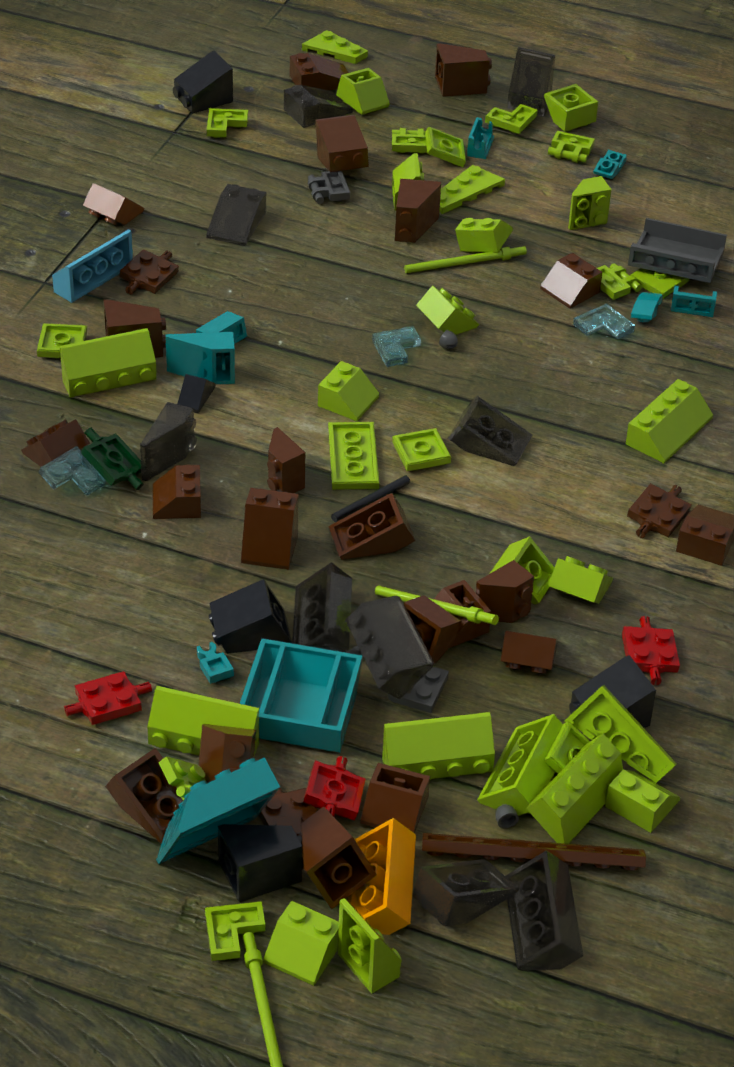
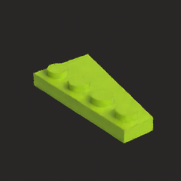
M471 165L441 188L440 213L444 214L462 206L463 201L475 200L478 194H488L496 186L499 188L505 186V179L478 166Z
M602 685L564 721H569L591 740L603 733L618 749L622 759L628 765L655 783L677 764L605 685Z

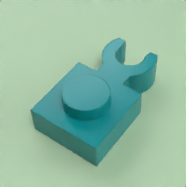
M209 642V651H204L200 646H197L200 668L210 684L234 676V668L224 652L216 654L215 643Z

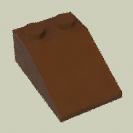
M298 53L297 55L290 56V77L301 95L338 89L341 75L349 73L344 64L313 54Z
M393 493L329 526L341 560L392 553L415 542L404 510Z
M698 504L686 516L679 530L676 552L722 566L734 542V515Z
M154 748L113 776L105 787L121 809L162 844L168 823L174 816L173 812L179 808L178 805L184 800L177 796L176 786L169 785L159 765L163 757Z

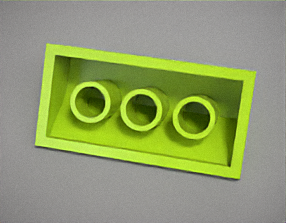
M148 328L60 346L62 380L69 397L157 379L156 360Z
M677 379L628 423L626 445L665 463L713 418V413L696 387Z
M156 686L147 726L149 745L199 756L202 725L210 724L256 730L255 756L259 746V708Z
M490 712L384 724L382 761L385 765L428 775L430 780L493 771L495 750Z
M554 714L515 728L477 799L480 804L494 809L507 804L516 810L518 816L525 813L530 814L526 807L550 783L556 772L544 761L563 725Z
M602 733L587 743L526 807L556 843L569 844L606 804L608 785L623 770L621 753Z

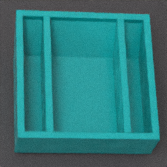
M261 638L240 704L259 708V738L341 752L357 696L363 656Z
M265 757L257 761L251 758L240 764V769L233 772L230 769L224 770L215 776L216 780L207 784L203 780L191 786V791L184 796V801L178 805L179 808L173 812L174 816L168 823L156 859L158 864L217 838L219 825H244L255 820L280 788Z

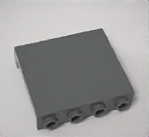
M646 218L644 231L637 244L632 243L628 265L711 283L724 254L727 235Z

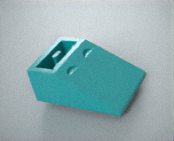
M233 332L165 334L167 372L184 377L185 374L207 379L216 384H235Z

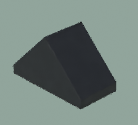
M185 374L177 408L198 414L215 389L216 383Z

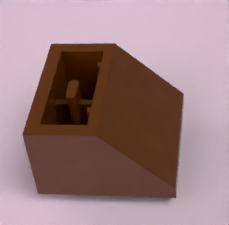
M65 419L26 441L28 446L21 449V451L40 467L47 469L87 446L90 442L76 419L69 423Z
M465 580L444 587L434 598L435 600L467 608L472 606L481 608L484 612L491 613V610ZM453 615L461 622L455 641L449 648L489 633L490 624L484 622L474 623L468 621L465 617Z
M378 763L369 783L360 824L376 828L395 818L415 833L429 798L430 776Z

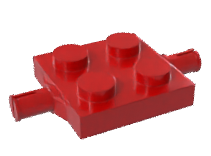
M642 616L639 619L641 627H623L622 638L625 655H630L641 671L650 674L652 685L655 682L656 685H659L662 682L660 673H678L680 663L673 629L652 628L650 618L646 616L645 619V616Z
M124 671L75 685V693L79 702L64 706L65 714L68 717L82 712L88 717L91 724L95 725L142 711V705L138 696L152 692V687L149 681L136 686L133 685Z
M343 756L337 757L336 765H327L315 760L303 802L317 808L324 806L333 817L337 814L341 817L355 820L359 811L366 779L346 770L348 762L346 757H344L343 762Z

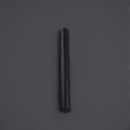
M405 475L331 515L332 520L336 523L382 497L410 483L409 477Z

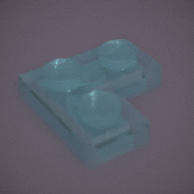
M607 303L575 317L573 325L586 336L604 328L616 339H620L633 333L635 325Z
M414 326L372 334V342L386 367L407 363L408 355L404 349L421 346V338Z
M77 446L40 467L39 474L53 490L72 479L87 496L106 483V480L81 454V450Z

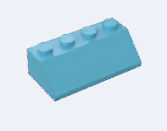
M128 229L52 275L54 293L72 303L119 275L120 270L133 259L132 231Z

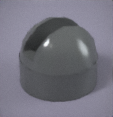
M446 330L439 340V345L445 349H453L458 344V338L453 332Z
M503 804L495 811V818L500 828L513 827L519 820L516 810L510 805Z

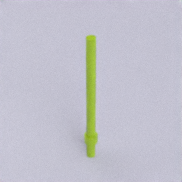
M525 246L511 249L510 247H504L499 252H485L409 264L404 266V270L407 274L495 259L508 260L514 256L526 255L527 250Z
M379 585L375 588L376 595L402 602L420 597L419 595ZM429 598L450 614L465 617L470 622H484L496 625L499 621L498 615L484 612L481 608L473 606L467 608Z
M247 932L243 935L246 950L244 960L246 967L250 969L270 1066L283 1067L261 969L263 964L260 950L257 949L254 933Z

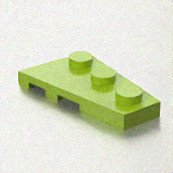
M328 30L302 43V51L308 52L311 49L317 51L318 55L331 54L334 55L335 59L353 64L368 57V50Z

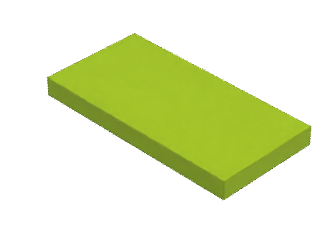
M329 422L328 436L332 490L379 489L374 422Z

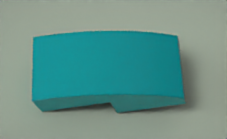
M608 150L604 158H600L593 170V174L613 179L624 166L627 155Z
M642 292L633 306L631 318H637L639 322H650V320L657 316V307L662 303L663 294Z

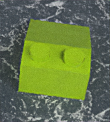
M345 898L340 900L338 955L372 994L400 977L401 957L396 949H391L384 941L381 932L378 929H374Z

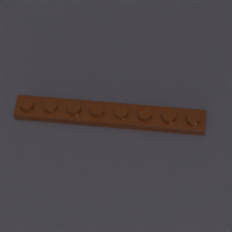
M423 833L422 851H427V854L433 856H442L445 852L455 853V856L460 858L483 855V858L488 860L510 857V860L515 862L538 859V862L542 864H554L555 861H564L570 866H582L583 863H591L597 868H610V865L622 866V869L631 871L638 870V867L645 868L646 866L644 849Z

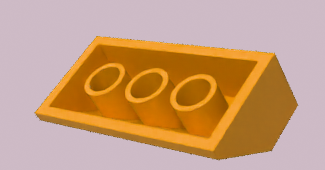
M395 818L354 839L377 875L348 897V902L374 929H378L384 935H390L406 927L411 921L416 834Z

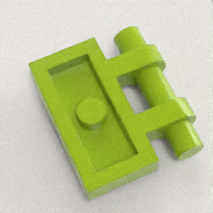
M400 128V130H392V151L399 153H427L424 129L406 130V128Z
M557 131L547 154L555 156L557 159L566 158L571 159L575 163L579 161L586 163L587 157L594 146L595 139Z
M613 263L609 268L606 265L597 268L602 271L600 289L613 300L630 294L631 289L636 292L642 289L638 279L633 275L627 274V270L622 266Z
M168 756L159 762L169 785L176 786V794L182 800L191 791V786L205 780V772L197 764Z

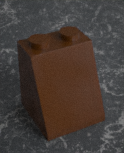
M437 43L435 78L442 96L486 94L487 88L491 83L489 69L492 68V60L488 58L486 50Z
M355 115L315 120L317 156L329 172L369 167L368 147Z
M400 179L396 205L395 241L415 243L439 219L441 182Z
M108 299L103 300L106 336L148 328L155 358L163 357V348H166V337L162 335V331L166 330L165 317H161L159 308Z
M250 487L245 504L241 563L289 570L298 539L299 494Z
M324 806L301 823L304 870L332 910L340 903V900L349 897L377 874L351 834Z

